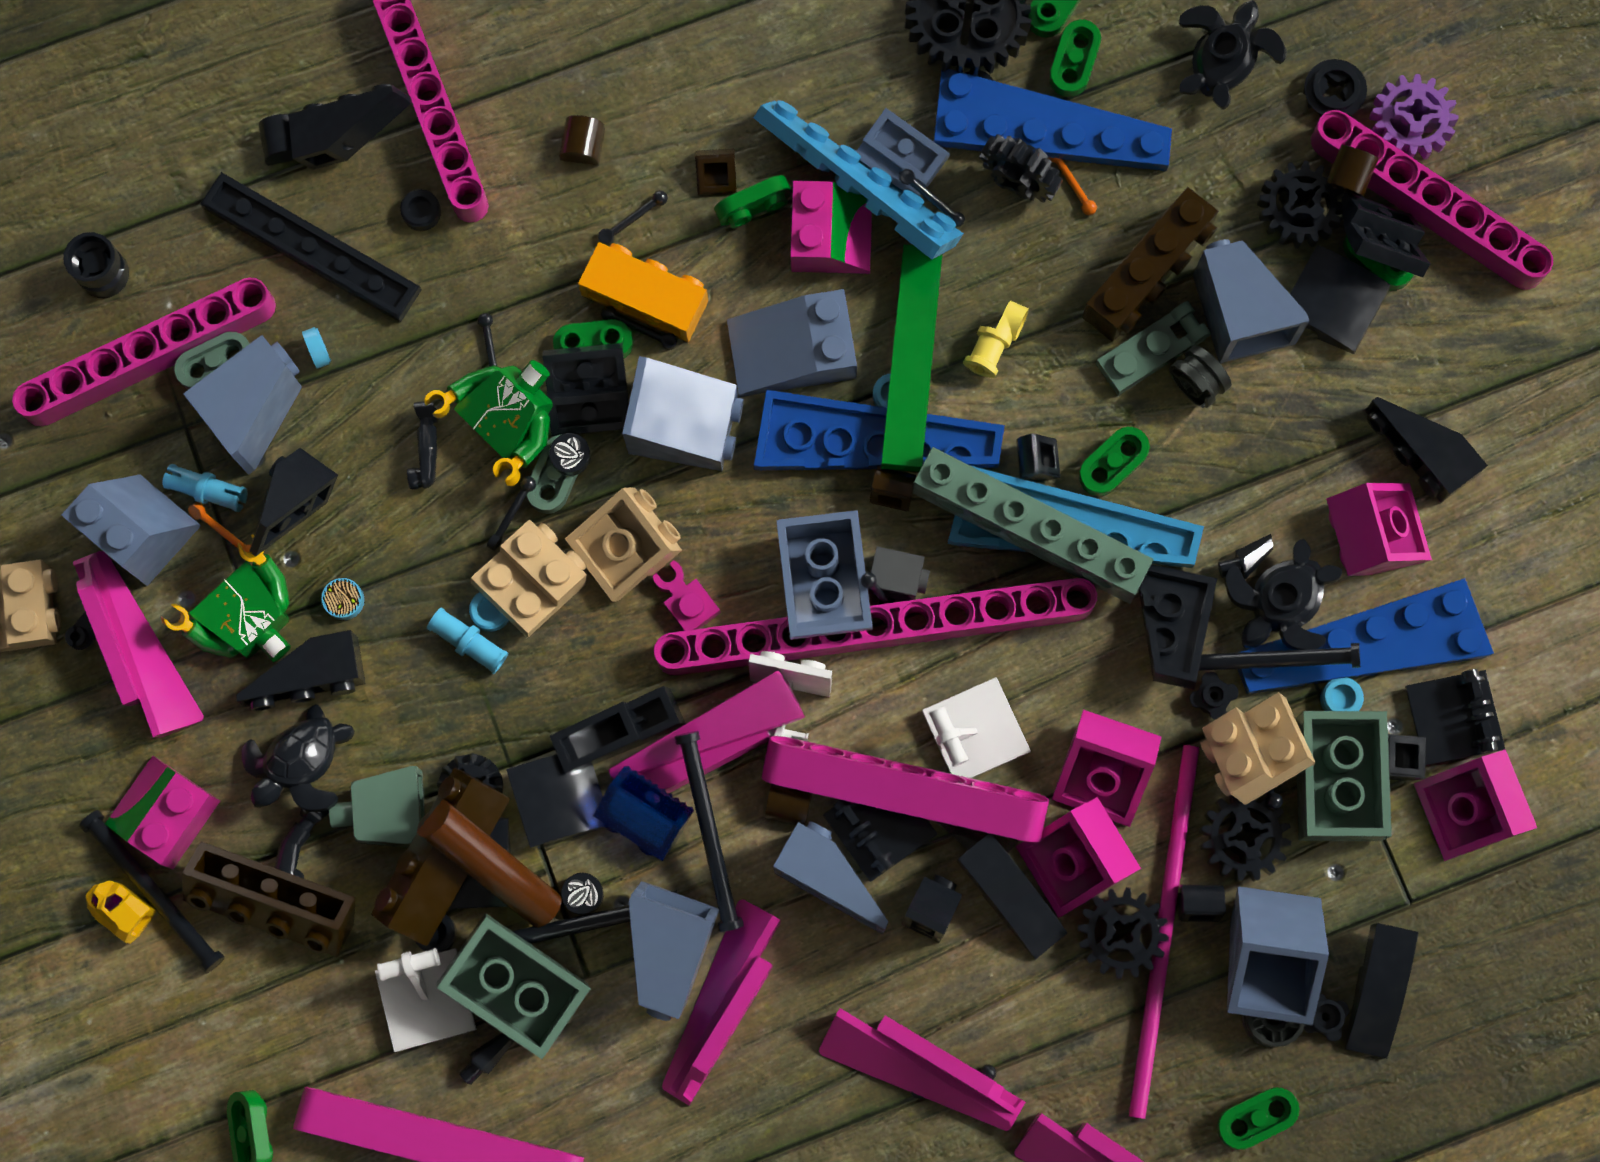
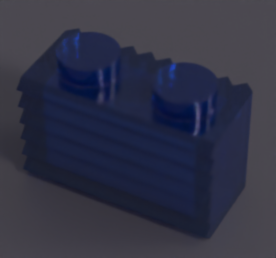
M624 766L607 788L593 817L601 821L610 832L621 834L638 845V848L644 854L655 856L663 861L679 839L694 809L693 807H687L686 802H680L679 798H673L672 793H666L665 789H659L658 784H652L651 780H645L644 775H638L637 771H632L630 766Z

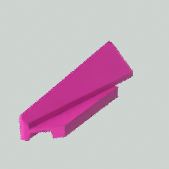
M98 551L73 561L80 579L76 582L78 594L122 705L133 706L141 703L153 737L158 738L165 737L203 721V713L109 555L104 551Z
M777 671L613 766L608 772L619 783H626L645 789L648 792L665 796L689 783L681 745H676L674 736L699 731L700 740H697V745L705 775L767 743L770 737L768 730L801 720L805 715L788 681Z
M743 899L737 902L735 908L737 917H742L744 926L725 931L662 1084L663 1090L689 1106L773 969V965L760 956L781 921L772 914Z
M840 1008L819 1048V1053L826 1058L913 1092L1004 1131L1011 1129L1026 1103L1005 1090L997 1082L886 1015L875 1030Z
M1042 1113L1037 1114L1014 1151V1155L1025 1162H1144L1088 1123H1082L1074 1136Z

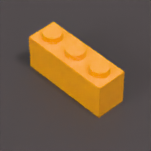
M598 242L578 282L582 296L604 306H612L616 311L665 333H673L676 338L688 343L709 302L707 289L703 288L704 284L689 275H682L681 278L668 273V268L652 259H647L646 262L634 258L630 250L616 243H611L609 247Z

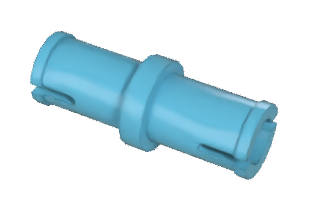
M170 464L167 467V471L172 472V475L164 473L162 484L165 489L193 496L198 503L207 504L211 502L232 509L235 512H240L243 509V505L238 504V501L246 503L248 495L246 487H239L218 480L212 473L203 472L200 474L178 467L175 464Z
M442 607L437 610L427 625L428 630L433 631L456 647V653L461 656L468 655L488 668L493 674L500 669L509 654L480 635L479 628L474 625L471 627L467 626L447 613Z

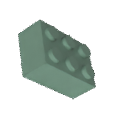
M1303 711L1295 719L1315 760V764L1297 774L1299 841H1383L1391 837L1387 711Z
M486 913L437 981V988L541 1059L544 1058L591 989L587 982Z

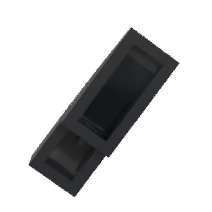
M662 686L626 703L623 701L550 735V738L564 772L568 774L660 738L684 726L686 723L671 689Z
M987 834L958 858L957 863L979 888L983 893L982 896L1035 960L1067 934V931L992 834Z
M1381 923L1370 925L1363 966L1359 967L1344 1049L1380 1058H1388L1408 987L1419 932Z

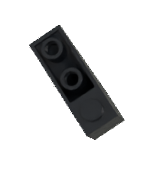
M380 84L374 86L372 91L358 95L344 94L339 96L337 101L327 104H309L304 106L302 111L288 114L292 158L312 170L347 161L412 103L411 97L393 85Z
M1379 397L1373 399L1365 409V412L1368 414V423L1372 429L1379 435L1384 434L1394 446L1393 452L1397 459L1404 466H1411L1420 477L1418 481L1424 492L1432 498L1436 497L1440 503H1443L1472 481L1488 466L1466 438L1454 430Z
M351 630L309 638L236 695L237 702L244 707H250V711H263L274 708V702L290 699L291 703H305L314 700L317 693L331 691V695L338 696L355 692V686L366 684L358 637Z

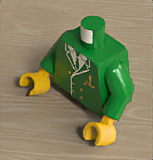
M531 360L523 371L514 365L503 368L492 365L470 372L447 387L446 393L433 390L424 399L425 405L430 404L435 399H440L444 402L443 407L433 413V416L436 418L445 417L449 412L450 404L452 402L457 403L454 410L503 457L496 461L493 466L495 477H499L505 469L513 470L505 479L507 486H514L519 482V469L527 467L548 444L550 426L548 414L553 407V403L539 388L550 376V373L546 367L535 360Z
M238 543L240 556L246 561L189 612L194 619L189 620L188 612L180 605L171 604V606L180 611L181 617L179 621L169 623L162 616L161 620L169 629L181 630L182 636L203 652L227 658L235 657L241 653L248 659L261 649L272 662H276L291 648V645L279 633L290 620L285 613L290 604L286 578L268 554H263L264 551L254 556L251 553L245 552L240 543Z

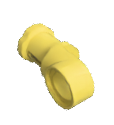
M1010 301L996 329L980 326L977 331L979 339L972 354L965 357L963 361L964 366L983 377L995 378L998 373L996 365L1004 349L1010 347L1012 341L1017 340L1027 318L1029 308Z

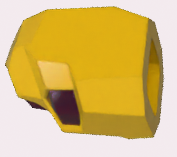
M106 881L96 884L86 894L87 908L95 920L123 942L129 944L141 935L157 911L128 887L118 882Z

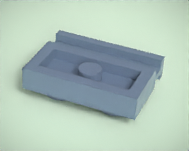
M887 108L884 109L864 137L859 148L855 150L861 156V162L871 169L876 167L885 171L892 177L891 183L902 191L910 190L919 196L921 193L910 184L905 185L899 181L898 175L902 169L912 170L915 174V179L923 186L928 187L950 156L949 152Z

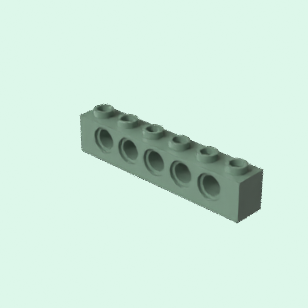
M932 447L914 481L913 494L1078 578L1090 581L1095 587L1129 604L1136 595L1154 560Z

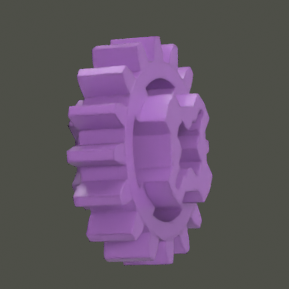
M1415 74L1412 82L1408 83L1405 76L1401 75L1396 82V87L1388 82L1382 90L1383 94H1377L1373 102L1376 108H1373L1369 115L1370 120L1377 121L1372 131L1376 134H1382L1385 140L1400 150L1405 151L1412 158H1414L1416 152H1420L1424 160L1428 159L1432 149L1438 153L1441 152L1446 145L1445 140L1450 141L1455 133L1452 127L1457 123L1459 116L1450 112L1456 106V100L1446 101L1444 99L1449 89L1444 87L1437 91L1434 88L1435 78H1431L1427 84L1421 83L1420 74ZM1406 96L1404 102H1395L1394 105H1391L1396 99ZM1433 129H1437L1431 136L1421 139L1424 132L1432 133Z

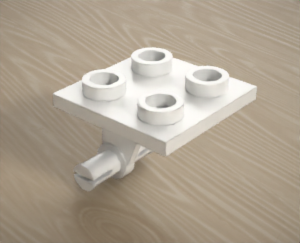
M762 651L760 656L750 654V681L759 682L772 673L779 671L788 681L792 691L797 690L830 697L832 671L826 670V666L823 663L813 660H801V664L784 661L785 657L783 655L769 651ZM786 725L768 730L770 737L783 736L808 742L809 733L785 729Z
M997 677L922 710L950 774L974 778L1031 752Z
M433 948L432 950L414 955L409 951L402 953L399 959L377 964L378 970H375L394 1052L477 1030L473 1013L437 988V981L458 953L456 948L440 953L437 952L436 948Z

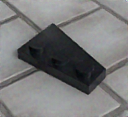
M1151 564L1139 587L1153 681L1195 689L1218 578Z

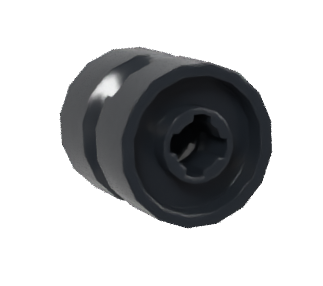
M95 232L82 233L74 237L67 244L64 251L66 270L89 295L97 298H110L119 294L126 286L129 279L128 264L104 235Z

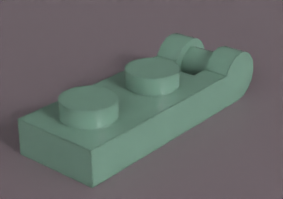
M1189 301L1180 304L1160 320L1097 359L1096 366L1118 396L1186 353L1192 346H1197L1211 335L1207 326L1204 323L1199 324L1194 317L1195 310ZM1180 324L1187 335L1178 340L1171 329Z

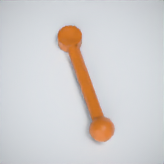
M1048 158L1057 164L1081 201L1082 212L1088 216L1093 215L1097 210L1096 203L1087 198L1063 159Z
M195 502L188 507V512L193 519L203 520L236 548H238V543H240L242 549L250 553L251 545L244 544L209 516L201 503Z

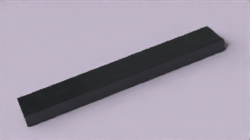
M222 172L200 203L206 211L400 323L422 291L420 286Z

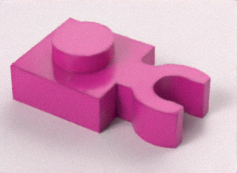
M673 560L670 566L676 573L675 579L671 582H664L655 573L653 575L654 583L659 590L672 595L664 601V605L683 631L700 629L718 616L721 611L697 579H694L688 585L685 584L683 569Z

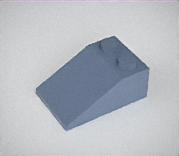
M844 289L800 296L727 319L739 397L766 393V390L781 391L857 379V362Z
M858 510L776 520L790 640L873 630L868 588L863 587L861 584V577L866 572Z
M812 821L808 823L807 827L798 822L773 866L775 874L883 935L888 926V920L836 843L831 841L832 833Z

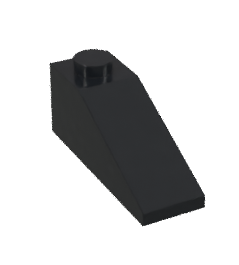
M301 448L287 457H279L270 468L269 476L272 478L264 497L249 551L254 556L259 555L327 504L338 474Z
M936 874L932 880L924 877L904 917L902 925L940 943L962 897V894L955 892L957 884Z

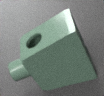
M409 766L354 781L351 783L352 801L338 802L329 810L331 827L353 826L354 839L360 844L409 848L417 834L418 824L425 815L422 770L417 766Z

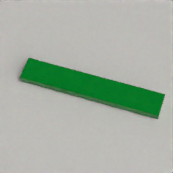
M907 244L903 246L881 469L920 472L923 463L942 254L931 259L914 245Z

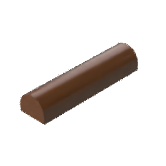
M443 799L416 832L530 925L542 927L548 924L558 913L562 903L561 895L446 800Z

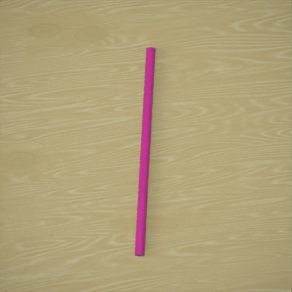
M1183 745L1158 913V919L1167 918L1168 924L1159 928V933L1168 935L1169 942L1158 943L1157 947L1165 955L1163 958L1152 956L1151 960L1154 969L1149 974L1129 1109L1130 1117L1141 1119L1146 1118L1200 749L1191 745Z

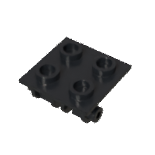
M1472 669L1462 672L1461 675L1405 686L1417 737H1426L1425 766L1505 750L1486 670L1478 671V669Z
M845 800L837 801L833 808L823 814L870 882L938 835L927 819Z

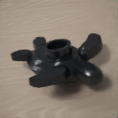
M1250 0L1237 8L1231 24H1226L1220 13L1209 5L1192 7L1180 15L1179 25L1181 27L1202 28L1207 31L1199 39L1193 51L1194 74L1184 78L1180 83L1179 88L1182 94L1195 95L1198 91H1201L1206 97H1213V102L1224 110L1231 102L1229 91L1242 83L1254 69L1258 58V51L1265 52L1277 64L1284 62L1287 50L1281 37L1274 30L1260 28L1251 32L1259 18V9L1254 0Z
M1304 539L1295 543L1293 560L1281 562L1267 569L1257 580L1254 589L1247 584L1240 569L1237 566H1232L1225 576L1227 594L1231 602L1237 607L1254 611L1255 618L1250 620L1243 629V647L1250 649L1258 647L1268 639L1271 632L1279 633L1284 645L1291 650L1323 648L1326 644V638L1323 635L1304 630L1302 626L1308 623L1319 610L1323 598L1324 585L1339 581L1342 576V569L1334 565H1327L1321 568L1318 562L1309 560L1311 549Z
M315 704L308 709L305 721L289 727L273 740L265 755L261 753L254 740H248L241 750L243 766L253 777L263 778L252 789L251 799L254 807L261 808L274 803L279 799L284 788H289L294 802L305 811L322 812L334 807L338 802L337 795L334 792L316 789L310 783L318 780L326 773L333 760L335 744L345 743L352 739L355 734L353 727L342 723L333 727L329 719L325 718V714L320 706Z

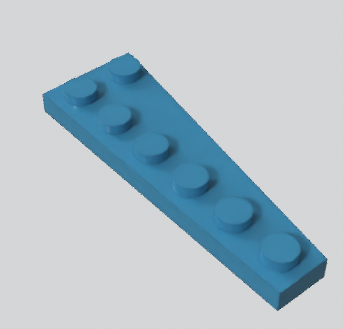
M778 100L760 106L754 116L756 121L794 151L798 152L817 169L825 172L832 170L836 174L834 177L837 182L836 184L846 192L862 194L866 197L867 204L865 207L876 216L882 214L895 220L898 224L894 230L926 256L934 259L956 247L964 233L955 228L956 223L949 216L941 212H932L923 205L924 200L919 195L910 190L902 191L891 183L893 179L888 173L876 167H872V169L860 161L861 156L854 149L846 145L839 146L828 138L829 133L824 128L815 123L808 124L796 116L798 112L790 104Z
M974 467L1153 558L1152 564L1193 568L1195 565L1204 526ZM956 515L954 517L948 544L1027 552Z

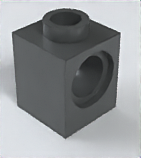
M877 546L871 573L876 576V584L887 597L900 601L916 600L917 592L925 594L930 570L923 569L925 558L923 556ZM869 588V589H868V593L875 595V594L872 592V590Z

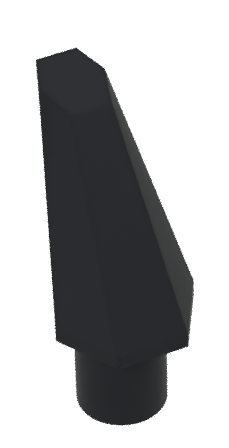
M1271 534L1241 549L1235 550V558L1218 562L1221 577L1224 578L1232 566H1237L1244 579H1247L1273 550Z
M501 1033L470 1054L471 1062L459 1073L461 1078L471 1085L483 1072L489 1074L513 1044L514 1040Z

